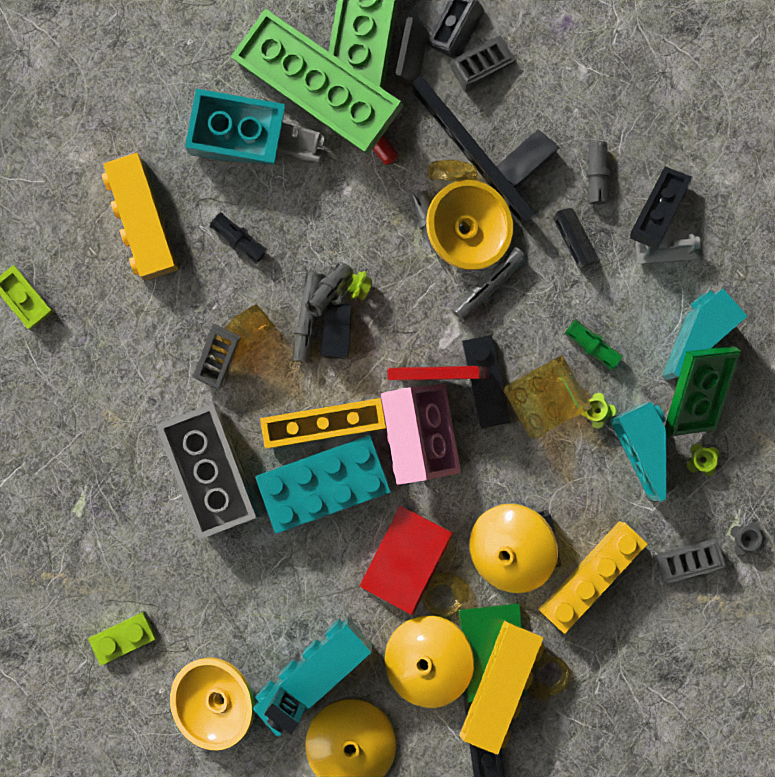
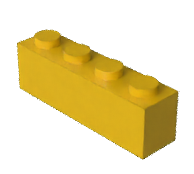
M137 152L103 163L106 173L102 174L103 182L107 191L112 190L115 201L111 202V206L116 219L121 218L124 229L120 230V234L125 247L130 246L133 257L129 258L134 275L139 274L143 280L147 281L179 270L143 158Z
M381 398L260 418L265 449L386 429Z
M619 521L538 610L565 634L648 543L626 523Z
M503 622L477 693L459 736L463 741L497 755L501 748L507 746L511 734L508 728L512 718L516 719L520 713L522 702L519 700L523 690H527L532 682L533 673L531 669L534 661H539L543 654L544 644L542 641L544 637L509 622Z

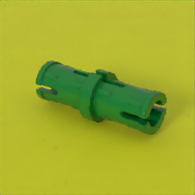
M577 319L572 322L564 335L582 347L586 355L589 356L591 354L610 371L623 357L622 354L604 342L600 334L595 335Z

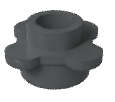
M750 522L748 526H734L731 529L730 534L735 539L736 546L734 549L737 554L745 555L747 551H761L764 548V541L762 540L758 523ZM748 535L750 537V540L746 541L745 536Z

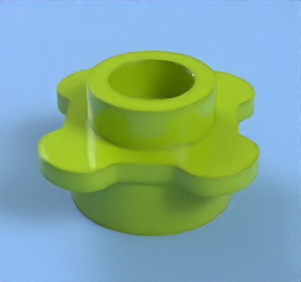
M359 271L357 275H352L347 286V291H350L349 299L358 298L364 300L372 285V278L366 276V271Z
M595 393L581 407L580 412L583 417H587L592 421L594 428L601 429L609 417L615 416L616 407L609 405L602 393ZM597 408L601 409L599 414L596 413Z
M699 443L693 444L690 447L692 454L690 461L686 464L687 469L690 472H704L706 476L714 475L720 456L719 450L715 447H702ZM701 457H705L706 461L704 463L701 462Z

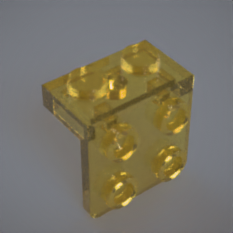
M563 355L536 368L504 388L508 400L532 440L540 438L563 422L592 408Z

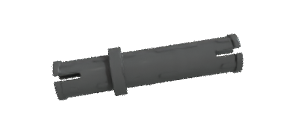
M514 247L477 285L473 284L469 288L470 292L451 309L452 312L465 323L482 304L485 306L489 302L488 298L528 260L525 254L517 247ZM507 266H509L496 280H494Z
M306 272L298 326L294 327L293 331L296 337L291 357L292 361L310 363L313 338H316L318 333L315 330L317 317L307 311L305 303L317 291L318 283L325 278L323 274Z

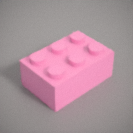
M446 384L409 387L381 393L382 408L388 431L387 438L391 448L393 472L397 485L461 473Z

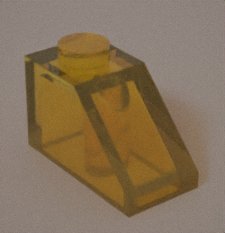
M257 303L236 315L225 327V329L242 336L233 365L261 343L276 327ZM219 335L216 337L217 340L228 345L232 343V341ZM214 345L213 349L226 355L228 351ZM213 356L218 362L224 363V360Z

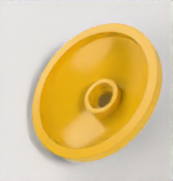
M461 180L451 183L438 192L428 209L426 227L431 245L444 261L456 268L463 270L486 268L496 263L505 254L511 243L513 220L510 209L503 197L485 183L475 180ZM460 224L465 226V234L459 230Z
M519 504L495 506L478 518L470 534V555L475 568L489 584L502 591L526 593L535 590L549 579L556 567L558 545L554 532L540 514L526 506ZM507 551L510 554V559L505 558L502 552Z
M418 616L400 625L390 637L385 651V669L391 685L402 698L416 706L437 708L450 704L465 692L474 672V654L467 636L453 622L439 616ZM421 659L428 662L427 670L420 667Z
M207 657L197 659L181 669L172 684L170 707L177 727L189 741L204 749L223 750L238 743L250 730L255 713L253 710L255 705L254 697L248 681L235 666L219 658ZM220 694L223 696L224 702L221 701Z
M341 699L325 706L312 720L306 736V756L310 767L317 777H384L392 766L395 757L396 737L394 729L388 717L375 705L360 699ZM349 744L354 745L356 748L355 753H346L344 750L345 746Z

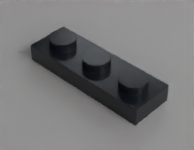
M665 166L631 231L629 239L658 250L693 177Z
M492 335L462 341L467 366L489 368V379H470L480 429L511 423Z
M280 686L273 695L264 715L268 717L267 723L276 731L283 733L285 730L291 735L300 723L305 705Z

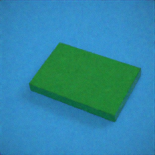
M735 346L686 351L665 423L666 434L669 437L717 429L741 350Z
M519 603L458 609L460 629L467 636L474 654V672L471 682L466 689L468 702H473L503 622L506 621L522 628ZM524 689L521 696L528 695V689Z

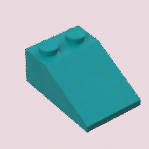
M196 88L185 148L189 155L207 159L275 164L286 105Z
M724 288L715 293L709 290L690 304L693 310L686 315L662 374L665 380L679 377L686 351L711 349L748 317Z
M651 401L639 404L609 419V422L648 499L661 502L666 499V428L663 424L666 418L659 405L654 406Z

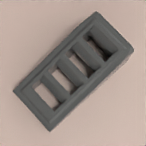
M498 36L452 60L450 68L466 92L513 64L516 60L502 37ZM496 46L505 58L502 61H499L493 51V48ZM487 52L494 65L489 66L483 54ZM478 58L484 68L481 72L473 61ZM468 64L475 75L470 77L464 66Z
M213 324L193 378L220 390L226 384L242 336ZM217 335L232 341L231 345L217 340ZM214 345L228 351L227 355L213 349ZM210 356L218 357L224 360V363L218 362L210 358ZM208 364L221 369L220 373L207 367Z
M713 537L655 554L664 584L726 567L718 540ZM704 548H709L713 562L708 563ZM691 552H697L701 566H695ZM684 554L688 570H683L679 555ZM672 557L677 573L671 574L667 558Z

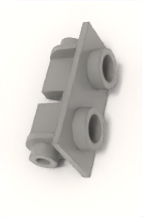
M282 123L277 154L286 153L297 156L298 159L305 162H319L325 149L323 147L326 137L320 136V132L301 127L299 128L298 136L294 137L292 136L294 126Z
M695 230L666 232L658 250L636 241L637 263L697 260L700 238L699 236L695 237Z

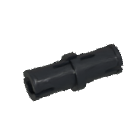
M222 212L217 214L210 223L209 227L229 242L231 248H237L255 264L260 262L268 250L266 247L254 240L248 234L247 229L244 227L240 228Z

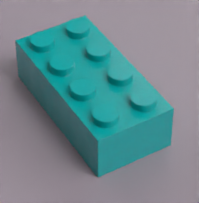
M371 435L255 476L275 534L391 492Z
M349 617L344 622L340 618L336 620L326 630L327 632L324 634L326 636L325 639L321 642L315 639L303 650L304 653L301 655L303 658L298 663L293 659L281 670V673L278 675L280 679L276 683L271 679L258 691V694L255 696L257 702L253 710L277 737L282 733L276 731L267 723L268 717L264 713L280 686L305 705L304 714L372 653V643Z

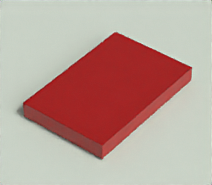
M483 366L401 367L387 369V380L489 379V368Z
M399 506L359 587L410 615H414L454 533L403 506Z

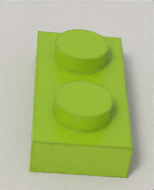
M12 265L0 275V296L28 330L34 329L54 312L17 266Z
M145 611L89 637L88 641L100 666L157 639V636Z

